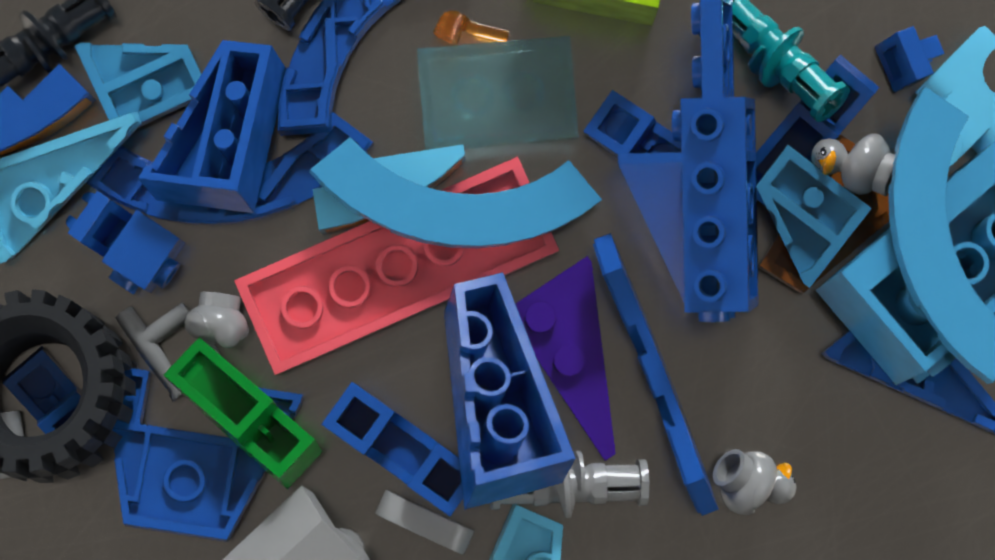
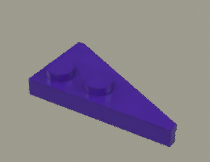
M586 256L515 304L537 361L602 459L606 461L614 456L616 452L591 260Z

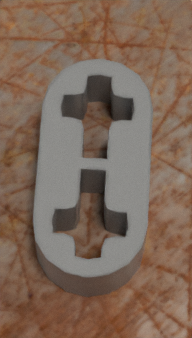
M385 490L375 511V514L463 555L475 532L465 525L389 490Z

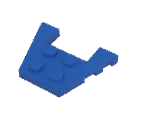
M135 368L124 371L125 376L136 382V396H124L123 404L133 410L129 424L117 419L112 431L122 436L114 448V461L123 524L127 527L229 542L267 471L229 437L143 424L152 374L148 370ZM259 388L275 402L280 410L293 421L295 420L302 407V394Z

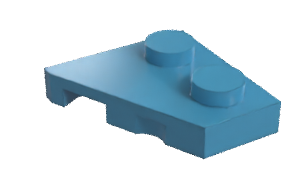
M81 42L74 45L108 119L112 120L132 112H138L142 123L139 127L188 105L192 100L189 94L202 74L190 47L184 44H162L161 46H145L144 44L135 43L93 45L92 43Z
M789 145L785 147L756 185L803 284L809 288L872 209L829 175H824L821 169Z

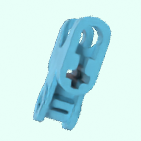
M986 26L979 27L915 91V94L918 95L922 88L927 87L969 116L953 150L950 166L970 147L978 154L995 142V92L990 90L983 75L984 63L989 54L995 49V35Z

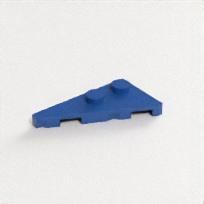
M850 330L822 352L827 360L995 434V401L957 358L933 377L929 375L918 384L911 378L895 385Z

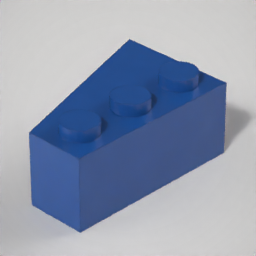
M222 40L190 92L189 96L192 100L177 124L171 123L163 136L166 142L152 165H146L138 177L139 181L157 201L254 213L278 114L281 87L286 67L272 45Z

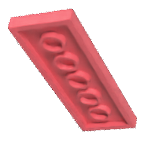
M515 157L440 191L461 194L495 193L518 188L530 182L519 158ZM369 221L238 278L234 282L274 375L278 376L448 301L454 284L502 272L506 276L554 255L560 250L552 232L506 246L478 249L450 248L421 243L391 233L390 230Z

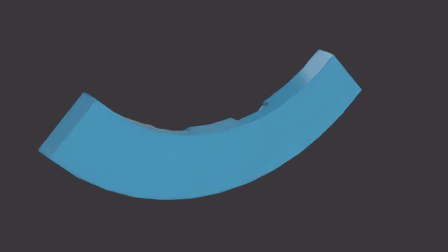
M924 87L919 91L906 115L894 151L896 154L893 163L892 182L889 184L888 191L889 222L893 246L901 274L916 306H920L929 323L939 334L937 336L938 339L968 370L986 384H990L995 381V315L977 295L961 267L951 239L947 218L946 189L949 166L958 137L969 116L927 87Z
M351 137L309 171L313 178L330 195L355 214L365 217L398 236L421 243L450 248L478 249L499 247L532 239L555 231L579 218L602 200L569 160L553 172L534 182L501 192L461 194L435 190L409 181L385 168L369 156Z

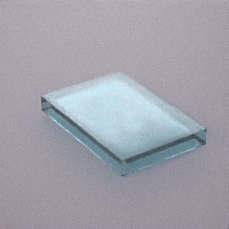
M570 36L417 48L425 150L461 144L464 145V149L575 140L579 138Z

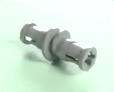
M573 451L576 459L563 483L491 502L490 509L499 510L500 505L503 504L547 506L550 503H560L565 518H571L575 503L578 502L601 505L606 504V502L636 501L638 506H647L649 501L648 464L645 459H637L635 465L590 463L584 466L582 452Z

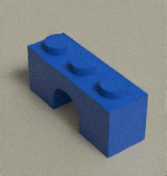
M351 382L321 425L395 475L409 488L445 514L451 516L463 500L459 457L362 387Z

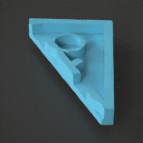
M132 112L0 158V264L12 260L142 124L138 112Z

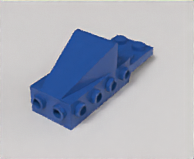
M700 0V3H692L691 5L692 34L701 37V56H693L692 81L694 88L702 89V98H680L681 110H673L672 137L674 142H681V152L618 154V165L684 302V312H698V322L730 321V318H736V312H749L759 306L755 99L734 97L733 0ZM715 171L718 175L717 183H715ZM716 225L719 229V236H716ZM717 279L720 283V289L717 288Z

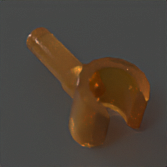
M454 10L444 13L433 31L435 36L454 45H458L464 32L473 36L505 43L509 34V30L479 24Z

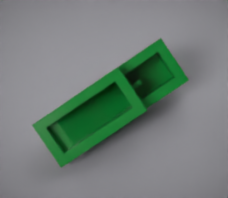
M200 337L164 374V377L195 407L287 490L323 452L317 441L280 410L269 396Z

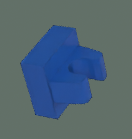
M914 26L896 32L874 46L894 93L912 87L934 74L930 62L933 61L932 59L945 54L937 35L920 40Z
M99 191L95 194L86 192L82 199L88 204L78 219L71 215L66 219V225L70 229L68 234L104 257L132 217V214Z

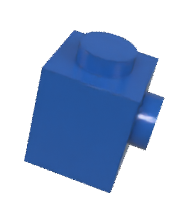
M136 210L102 259V262L113 269L108 278L134 295L140 287L152 293L156 286L164 289L172 280L180 266V263L175 259L186 242Z

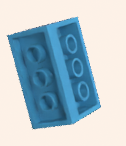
M993 142L965 162L947 178L946 205L950 235L961 267L977 295L995 315V142ZM890 227L816 289V292L895 385L911 378L918 384L929 375L932 377L937 375L956 359L938 339L937 336L939 334L929 323L920 306L917 307L901 274Z

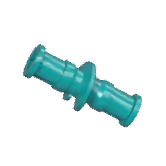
M733 0V36L740 41V46L752 55L748 62L749 71L759 75V81L765 87L771 88L780 83L790 93L796 94L811 109L810 116L815 121L822 122L831 117L848 98L850 88L842 81L836 83L819 67V62L809 53L803 52L798 47L804 37V30L798 26L783 33L779 25L770 16L764 15L749 0Z

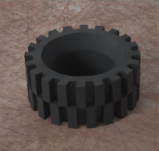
M32 289L31 298L19 290L6 292L4 295L7 305L3 306L0 304V382L9 364L26 349L43 343H59L67 345L76 355L82 370L83 388L79 403L70 418L57 429L44 435L35 437L17 436L7 427L0 414V473L22 481H27V478L38 483H54L53 475H58L67 480L81 475L77 467L81 462L94 468L104 460L97 451L103 443L113 448L119 443L122 436L112 431L117 419L128 424L130 422L133 410L123 404L124 396H136V382L125 376L124 373L126 370L133 369L130 356L118 348L123 342L114 331L104 325L105 322L74 301L60 294L56 298L45 290Z

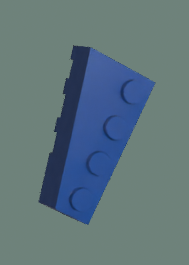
M503 272L454 284L444 310L464 510L563 483L576 458Z

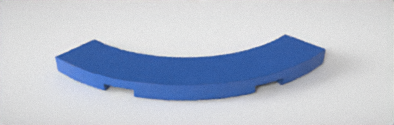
M402 0L321 1L299 35L300 41L283 77L278 104L277 128L281 136L331 132L335 93L350 55L370 27L383 14Z
M332 112L331 132L312 133L304 141L283 153L282 156L266 163L254 213L157 201L138 179L146 165L151 166L153 162L131 152L122 145L86 183L111 200L134 211L138 210L143 214L158 219L194 225L239 224L282 213L314 198L312 189L321 188L322 186L309 173L310 169L349 137L366 153L372 148L374 142Z
M611 233L594 239L593 247L602 275L637 351L638 360L653 398L657 402L685 487L697 512L701 513L702 516L719 510L681 403Z

